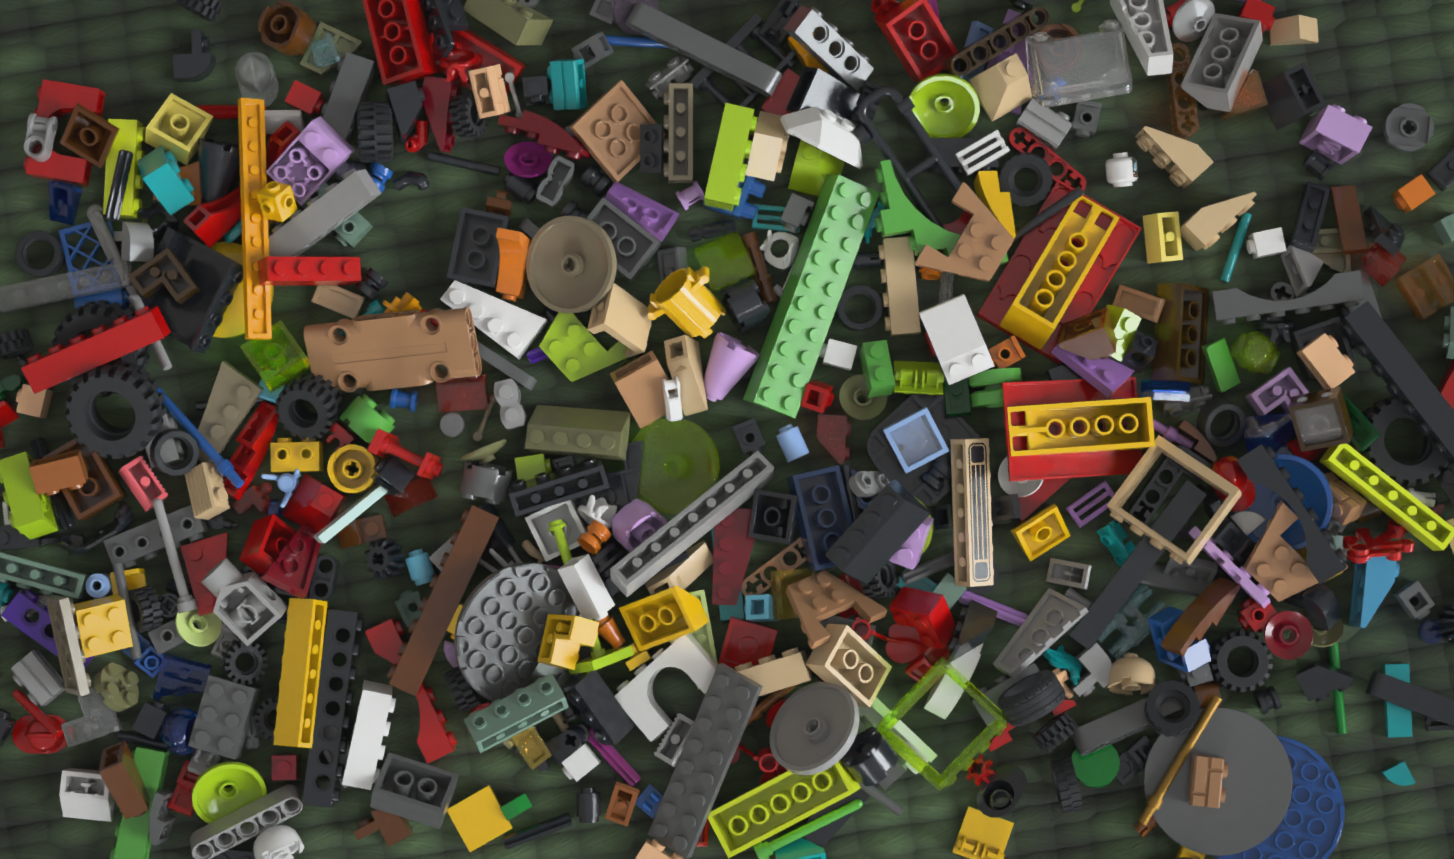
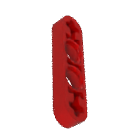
M1018 127L1011 131L1008 136V142L1019 154L1026 153L1023 151L1026 148L1023 143L1020 142L1017 145L1014 142L1016 138L1013 135H1020L1022 133L1024 134L1023 140L1027 144H1029L1030 140L1034 142L1029 147L1027 153H1031L1034 148H1041L1044 151L1043 159L1049 166L1052 163H1059L1063 167L1061 175L1055 176L1052 174V181L1055 184L1058 179L1061 180L1069 171L1071 174L1068 178L1072 181L1078 179L1080 181L1078 185L1084 191L1086 180L1083 175L1027 129ZM1065 179L1064 183L1071 186V183Z

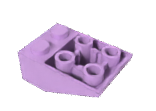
M320 116L308 124L266 173L274 181L290 185L295 201L302 206L353 154L355 149Z

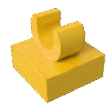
M633 642L629 646L632 647L634 655L630 656L631 658L625 663L631 671L651 659V655L647 649L639 652Z

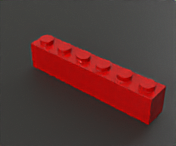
M148 305L136 310L134 312L135 315L127 318L126 315L112 321L114 325L107 328L104 324L91 330V335L84 337L83 334H80L70 339V344L62 346L59 343L49 348V353L43 356L39 352L26 359L27 363L21 367V370L34 394L165 338L171 331L158 306L150 309Z

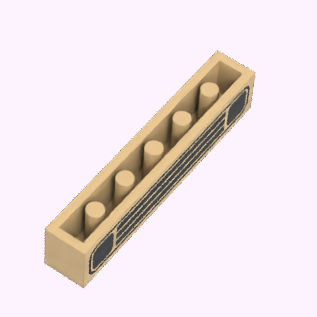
M989 438L950 439L955 586L975 587L994 585Z

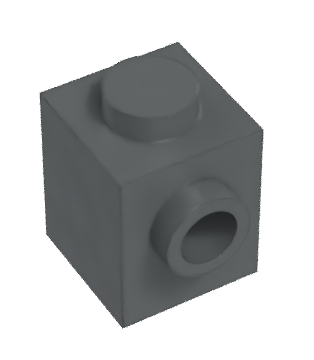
M175 620L148 633L158 655L165 654L186 643L177 631Z
M1208 662L1190 672L1177 668L1180 681L1190 687L1213 680Z

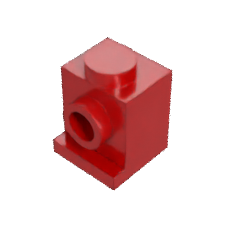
M817 380L808 382L800 406L823 414L825 409L832 404L834 393H832L833 386Z

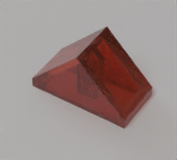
M424 477L409 482L402 493L393 496L389 493L384 495L394 518L438 497L430 479Z

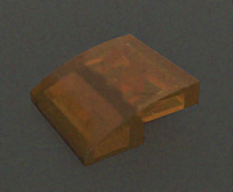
M1440 254L1433 256L1394 280L1419 321L1454 301V276Z

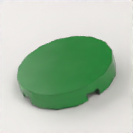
M1112 745L1085 756H1081L1076 747L1071 757L1077 779L1088 787L1100 788L1108 785L1115 779L1120 768L1119 755Z

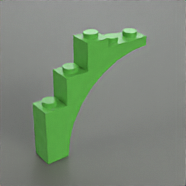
M880 161L878 168L875 169L877 183L882 185L883 192H880V201L882 207L886 206V210H880L878 217L875 218L877 232H881L882 238L911 233V236H908L910 251L914 250L915 256H919L927 244L938 252L943 251L944 255L948 257L961 235L943 229L922 215L904 195L895 177L891 161ZM1007 253L1002 259L1000 265H1003L1008 262Z

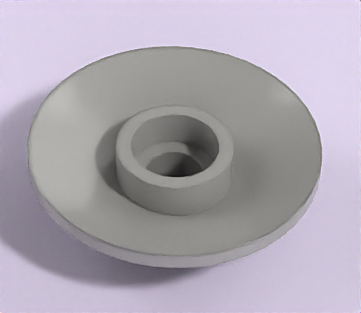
M1210 0L1186 1L1174 16L1172 23L1174 35L1184 42H1192L1202 37L1215 13L1213 3Z

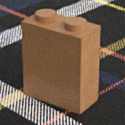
M653 351L610 373L640 429L654 424L657 419L666 415L662 379L665 378L667 381L668 378ZM674 389L668 390V393L675 392Z

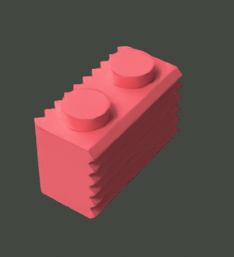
M139 456L119 470V474L145 512L153 508L154 499L159 498L163 502L168 493L159 484L160 481L151 472V468H148L149 465L145 464L146 461L143 460V456Z

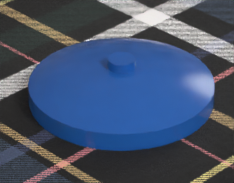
M1286 453L1277 454L1276 462L1280 467L1285 466L1292 477L1289 479L1290 483L1294 488L1297 486L1300 488L1306 498L1303 502L1307 508L1312 507L1319 517L1317 523L1321 529L1326 528L1333 510V495L1327 478L1316 465L1303 457ZM1254 482L1256 497L1253 504L1243 511L1257 512L1266 518L1263 523L1247 535L1252 541L1257 543L1263 536L1267 528L1266 525L1273 518L1277 510L1276 507L1281 500L1294 513L1295 511L1275 491ZM1298 518L1280 535L1295 550L1306 546V537Z

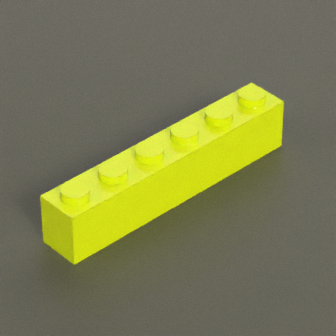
M1347 443L1330 446L1319 460L1433 551L1444 550L1454 537V527Z

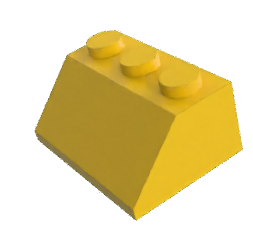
M677 585L619 608L639 652L695 632L709 622L700 600Z

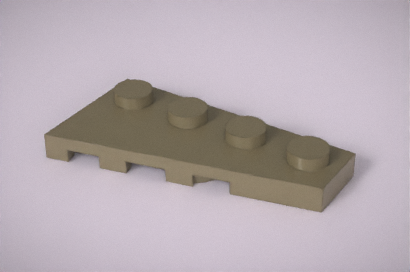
M226 361L221 363L198 429L219 454L222 453L264 390L263 387ZM198 445V460L202 463L207 462L214 464V462Z

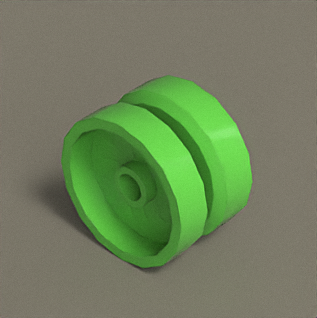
M1021 368L984 370L968 377L970 387L984 388L983 391L973 392L970 395L971 407H1003L1001 383L1022 381Z

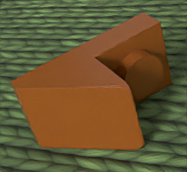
M616 781L605 819L628 827L640 790Z

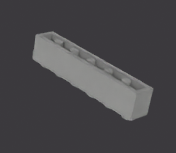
M352 169L342 176L344 180L339 184L336 182L325 189L326 194L321 198L319 196L313 198L307 203L309 207L303 211L298 210L289 217L291 220L288 223H281L272 229L273 234L269 236V256L298 257L379 196L381 192L366 169L358 171Z

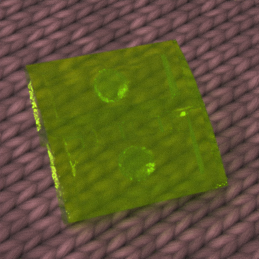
M737 231L693 249L700 267L706 266L709 268L708 285L711 292L756 273Z

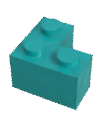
M161 145L137 161L142 179L170 215L195 200L192 192L195 188L187 177L183 179L180 176L179 172L181 170L177 165L178 161L170 150L166 152Z

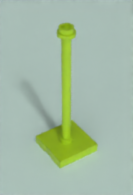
M561 518L549 522L548 531H553L563 563L565 564L572 559L563 532V527L566 524L563 523ZM597 636L594 647H591V656L577 661L575 670H568L570 674L595 671L633 656L634 653L631 646L605 650V648H601Z

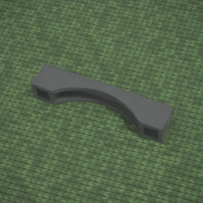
M1361 270L1337 273L1316 291L1291 300L1273 301L1260 299L1246 294L1238 288L1212 292L1216 321H1221L1222 325L1236 323V318L1246 317V321L1260 320V315L1270 314L1271 318L1285 316V311L1295 310V314L1309 313L1310 308L1319 307L1320 311L1335 309L1334 304L1344 303L1345 307L1358 306L1359 301L1365 299Z

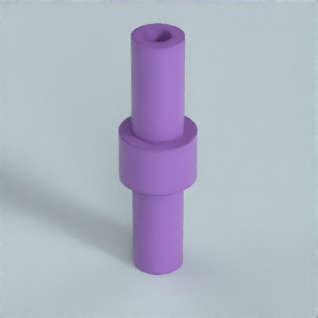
M1153 419L1154 430L1162 434L1164 439L1169 442L1174 441L1189 450L1191 449L1194 441L1178 433V429L1170 425L1167 427Z

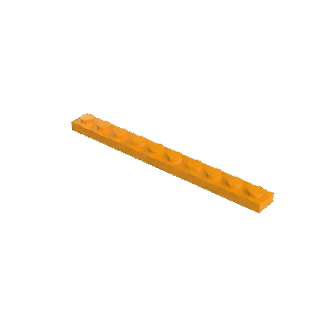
M240 98L238 99L245 339L270 340L272 339L270 285H259L257 262L269 256L268 219L264 218L257 197V193L267 184L265 108L263 99Z

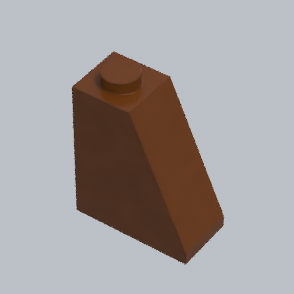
M121 741L103 749L99 773L125 819L143 815L149 810L150 797L126 741Z

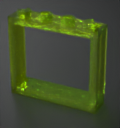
M941 657L876 725V729L902 758L935 788L941 791L945 786L948 788L956 781V774L961 769L966 771L974 762L972 758L978 752L982 754L991 744L989 741L994 735L1000 736L1003 730L1007 727V719L992 701L947 660ZM946 673L995 719L939 774L895 734L891 728Z

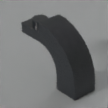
M1018 493L992 497V522L1022 518ZM953 503L933 506L935 530L953 528Z

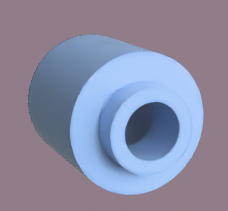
M93 574L86 581V591L94 598L107 597L113 593L109 574ZM99 582L101 583V588H100V589L98 588V583H99Z

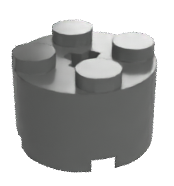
M465 461L460 491L463 492V498L476 500V497L486 498L485 502L491 504H500V502L508 499L507 486L511 484L512 469L505 472L506 467L490 463L482 464L481 462H479V466L472 465L473 461Z

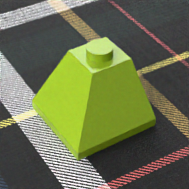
M800 140L788 189L819 197L826 176L832 174L841 175L845 161Z

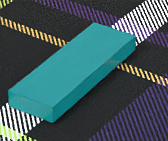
M1408 663L1383 664V674L1410 683ZM1384 701L1386 737H1413L1411 711Z

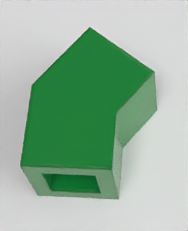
M524 793L504 804L500 809L508 821L531 808L532 804Z

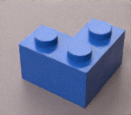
M1170 606L1148 617L1159 662L1190 672L1211 661L1210 647L1206 638L1203 637L1200 641L1194 639L1184 657L1165 650L1161 646V642L1174 623L1183 614V610Z

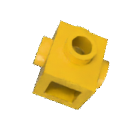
M271 181L257 193L260 208L266 219L284 222L298 210L293 191L288 184Z

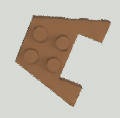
M963 182L951 203L970 213L972 217L948 257L926 244L914 265L989 282L1014 238L969 186Z
M1282 500L1278 503L1273 518L1267 523L1263 536L1257 541L1244 565V568L1278 602L1319 583L1306 565V560L1280 536L1298 519V516Z
M826 570L790 584L786 589L787 597L795 615H798L802 623L801 629L803 633L807 634L808 644L811 649L821 646L830 640L831 634L821 625L820 621L852 607L869 624L885 617L887 613L885 607Z

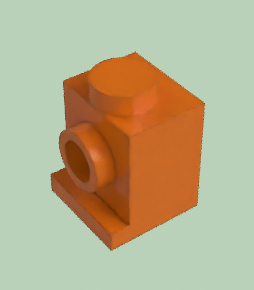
M1015 336L988 349L994 367H991L992 369L1006 368L1026 357ZM1002 350L1009 352L1007 359L1001 357Z

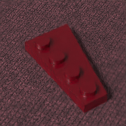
M737 508L714 527L711 605L736 606L755 540V538L748 537L752 509Z

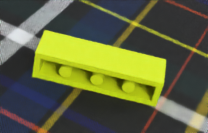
M108 119L109 123L119 128V132L106 159L103 215L106 213L119 151L128 150L133 153L119 218L138 219L137 211L142 209L139 189L143 187V179L137 161L145 156L144 151H142V141H145L146 129L138 120Z

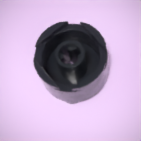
M746 277L719 290V295L724 294L725 296L721 301L733 324L738 322L741 326L738 329L740 333L767 320V315L771 313L766 301H761L757 294L760 290L755 280H748Z
M872 726L856 735L850 749L841 758L842 765L859 784L862 783L864 786H872L884 780L888 776L885 772L890 766L894 769L898 761L897 752L883 735Z

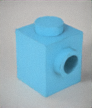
M769 594L745 595L744 612L746 620L752 622L778 621V597Z

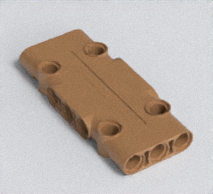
M469 307L448 310L434 308L429 312L420 313L419 310H406L359 316L352 320L343 318L334 323L306 325L304 327V340L311 372L314 373L315 377L318 375L324 376L323 380L327 381L329 379L332 382L330 385L333 388L337 387L338 390L353 392L358 388L375 391L422 386L432 383L434 380L443 383L453 378L480 376L482 372L474 322ZM430 318L436 319L438 326H434ZM338 328L343 329L346 333V336H342L339 333ZM439 364L444 365L447 368L448 373L443 372L440 369ZM348 374L352 375L355 378L356 382H352L349 379Z

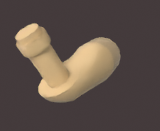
M529 540L523 541L522 547L530 556L538 559L537 563L542 564L545 561L543 555Z

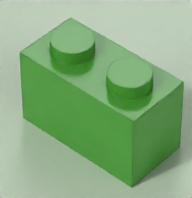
M887 340L863 343L859 355L868 398L892 395L895 380Z

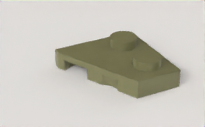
M320 21L300 65L324 76L338 65L341 57H345L346 52L354 53L363 45V42Z
M1337 228L1320 229L1315 250L1311 254L1324 261L1323 266L1339 273L1350 272V254L1342 255Z

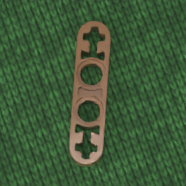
M801 537L746 577L741 586L742 594L744 596L761 595L805 562L806 557L801 558L800 553L793 548L796 544H798L799 548L803 546ZM792 551L796 554L797 561L794 565L789 566L784 563L783 556L786 552ZM768 566H774L778 571L777 577L773 580H768L764 576V570ZM760 573L762 580L768 585L763 588L762 583H760L756 587L757 592L755 594L752 592L746 593V583L748 581L755 583L759 580L755 575Z

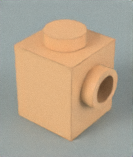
M23 384L22 389L18 390L16 402H18L16 412L46 419L53 391L46 389L34 394L30 385Z

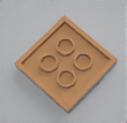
M619 80L569 128L611 180L616 183L640 161V124L657 123L626 84ZM662 132V139H663V138L666 136V134H665L664 132Z

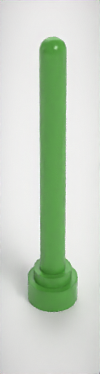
M855 799L769 843L768 841H761L753 845V848L759 859H770L773 851L860 809L863 806V802L860 799Z

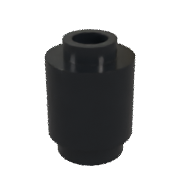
M511 172L505 177L503 181L505 184L504 190L519 202H525L529 205L535 199L538 188L529 178L520 177Z
M583 787L581 792L576 793L579 822H599V816H601V793L597 792L595 787Z

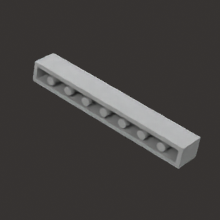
M756 451L610 568L611 581L626 597L631 595L755 494V489L760 490L773 480L774 466L759 451Z

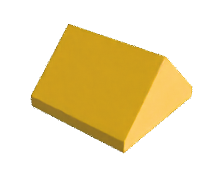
M1050 504L1010 530L1030 562L1071 536L1055 504Z

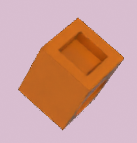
M1422 174L1392 193L1395 205L1405 213L1413 210L1436 194Z

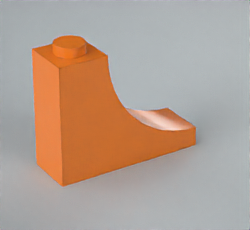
M497 228L496 238L499 243L500 263L496 292L502 295V299L516 302V298L524 299L528 280L526 258L532 240L522 232Z

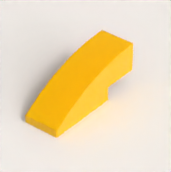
M978 171L974 180L976 196L1008 233L1015 238L1016 233L1010 192H1000L997 171Z

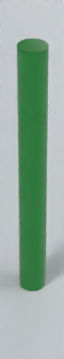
M1337 642L1328 647L1330 665L1340 668ZM1336 689L1333 691L1337 734L1347 733L1343 691L1338 692Z

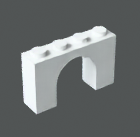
M691 633L669 641L672 644L666 650L661 648L652 656L654 661L648 666L642 665L634 672L636 677L631 682L626 680L616 689L618 693L614 697L650 742L658 739L669 729V726H672V720L660 708L653 696V682L657 674L666 667L679 668L686 672L701 691L706 694L718 666Z

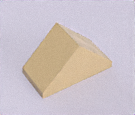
M1303 15L1276 19L1269 31L1270 46L1318 43L1317 19Z

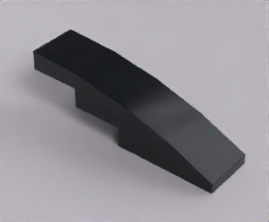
M1227 518L1221 522L1211 536L1243 565H1245L1256 545L1254 541Z

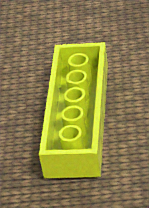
M840 759L827 770L813 775H797L786 771L712 810L708 820L725 853L730 858L855 793L861 787L842 765Z

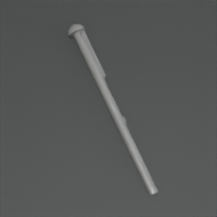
M98 204L91 205L87 210V217L108 261L113 260L120 278L130 295L128 297L130 303L134 306L135 310L144 307V304L136 287L128 278V275H130L124 261L121 260V254L103 218V207ZM161 341L152 343L151 345L163 370L172 368V364Z

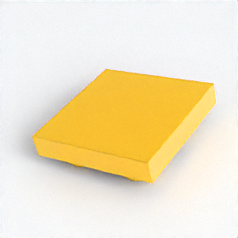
M490 785L447 810L469 852L513 828L510 821H507L501 811V805Z

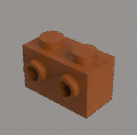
M80 449L32 460L29 466L37 495L43 493L45 496L54 495L60 489L68 487L69 490L78 489L84 486L88 478Z

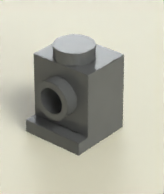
M603 32L593 35L571 49L574 53V59H584L585 69L614 53Z
M1078 99L1075 103L1071 122L1073 125L1070 131L1075 132V135L1079 137L1089 138L1090 135L1093 136L1096 133L1102 103ZM1089 115L1091 118L1090 122H1085L1082 116Z
M792 193L780 219V223L784 224L783 228L789 232L796 233L800 225L805 226L810 215L806 211L807 209L812 211L814 202Z
M1411 580L1392 594L1410 618H1424L1431 612L1430 608L1435 605L1419 581ZM1411 597H1415L1416 604L1414 606H1412L1409 602Z

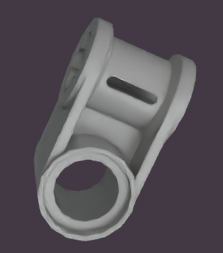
M36 113L29 115L24 150L35 161L44 162L50 158L58 127L57 117H39ZM38 144H42V150L39 153L34 154V147Z

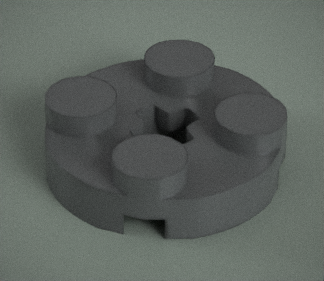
M1413 103L1402 104L1391 110L1385 118L1383 125L1386 143L1401 152H1414L1424 147L1431 139L1434 131L1431 116H1428L1423 107ZM1407 122H1410V126L1414 127V131H1411L1409 134L1403 130V126Z

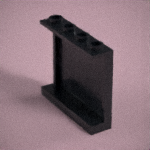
M168 227L153 258L166 248L172 250L201 291L182 304L176 302L166 287H163L148 299L141 296L140 293L139 295L144 306L148 305L149 309L158 306L171 331L168 334L169 336L189 346V349L204 354L211 345L212 337L217 327L222 323L223 315L228 305L231 304L239 283L243 280V265L184 233ZM130 303L128 308L135 312L134 306Z

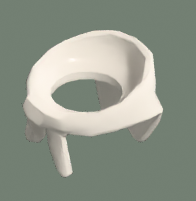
M768 230L767 239L761 245L760 250L764 251V257L768 263L776 268L785 269L791 267L799 251V239L787 232L778 231L772 234V231ZM780 239L787 241L789 244L787 254L782 258L773 256L771 253L772 244Z
M590 495L588 504L586 506L581 504L577 511L588 524L595 520L609 529L612 527L611 518L616 514L617 506L608 505L603 497L595 500L594 495Z

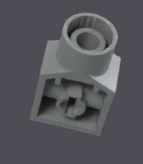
M227 558L220 561L201 580L203 585L217 598L213 612L246 646H249L281 618L288 607L254 571L242 574Z

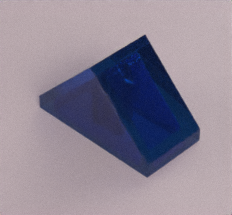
M50 179L48 182L50 220L73 225L82 189L73 184Z

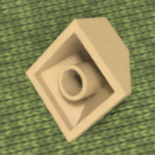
M1016 53L968 80L976 91L979 101L991 122L1032 99L1028 74Z

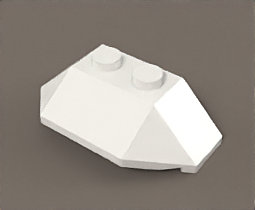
M816 106L789 113L780 118L787 133L859 169L862 168L860 140L854 131L855 125L848 119L844 118L841 120L828 109L822 110Z

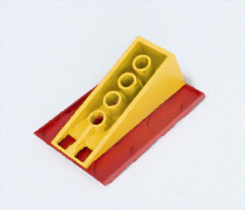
M1058 179L1039 213L1070 193L1074 188ZM1085 194L1024 236L977 317L1009 336H1015L1019 342L1060 365L1062 361L1051 352L1059 342L1062 324L1090 314L1142 228Z
M1130 377L1110 397H1106L1085 379L1001 383L1009 482L1130 474L1142 458V449L1155 446L1151 397L1137 398L1136 377Z

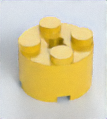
M350 444L339 448L331 455L328 461L327 472L331 482L337 489L347 493L360 494L369 491L376 484L370 477L375 471L373 467L378 462L377 456L367 451V448L359 445ZM356 463L359 471L353 474L352 471H349V467L354 466Z

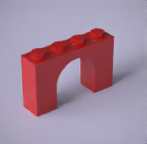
M43 79L42 85L38 87L37 91L38 109H35L34 113L39 117L50 118L54 116L58 119L64 114L73 112L76 104L79 103L98 116H102L106 93L98 88ZM38 144L34 147V154H37L42 150V144ZM53 148L50 158L44 162L35 161L30 156L25 158L24 169L26 174L31 177L89 187L93 163L86 159L60 155Z

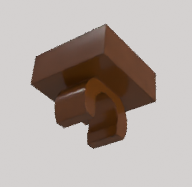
M498 190L496 198L488 196L486 212L511 218L512 201H508L507 191Z

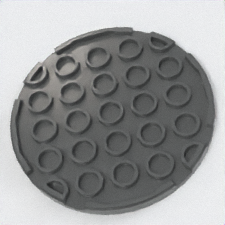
M533 562L518 563L504 567L485 578L465 601L458 616L454 634L457 664L467 683L477 693L491 702L510 696L527 679L530 674L528 671L532 664H536L538 661L548 614L581 617L558 569L546 564ZM580 646L578 661L587 658L589 646Z
M1217 707L1163 797V804L1159 810L1156 809L1154 812V819L1174 841L1198 853L1217 856L1232 855L1257 846L1279 826L1291 800L1292 771L1283 745L1276 735L1256 718L1238 710ZM1205 708L1200 709V715L1198 717V720L1202 715L1203 711L1205 710ZM1189 730L1185 735H1179V737L1158 735V738L1149 750L1144 767L1143 784L1146 801L1150 794L1153 795L1192 730ZM1192 754L1218 756L1224 758V763H1228L1227 778L1222 780V788L1226 789V797L1224 803L1220 802V808L1193 806L1187 803Z

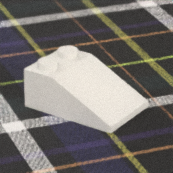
M964 294L919 312L949 385L994 367L987 346Z

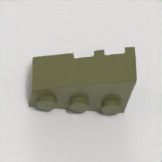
M467 0L463 7L465 12L515 45H542L553 22V19L517 0Z

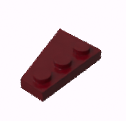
M304 524L298 527L261 576V579L300 599L306 597L321 543H318L313 537L318 532Z

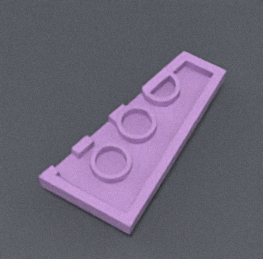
M1196 526L1189 532L1194 542L1201 534V531ZM1210 537L1202 550L1218 563L1235 582L1240 584L1260 606L1265 608L1271 602L1267 597L1270 594L1269 591L1260 583L1255 585L1250 580L1252 575L1244 567L1238 568L1232 562L1235 559L1225 549L1221 551L1215 545L1217 542Z

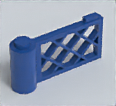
M104 218V220H105V222H106V224H107V226H108V228H109V230H110V233H111V235H112V237H113V236H114L113 224H112L111 221L107 222V219ZM91 222L59 230L74 292L75 309L87 302L94 301L97 303L100 300H108L109 305L117 302L122 304L121 309L126 310L130 304L128 299L130 295L127 289L125 290L113 260L108 261L107 259L103 264L94 259L102 246L99 241L89 237L93 229ZM78 233L82 236L76 248L68 244L66 235ZM86 239L97 244L90 256L80 251ZM78 253L88 258L81 271L73 265V261ZM92 261L102 266L96 278L85 273ZM106 269L114 273V283L105 285L100 282ZM83 276L93 281L88 290L80 292L78 284Z

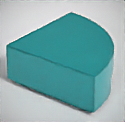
M1400 761L1381 771L1382 775L1394 784L1408 786L1416 783L1404 761Z

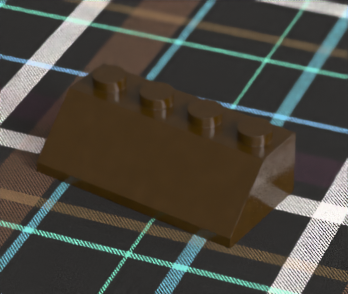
M1184 283L1158 284L1156 297L1166 301L1158 322H1154L1155 339L1158 342L1152 365V380L1202 385L1205 379L1206 358L1201 346L1207 343L1209 289Z

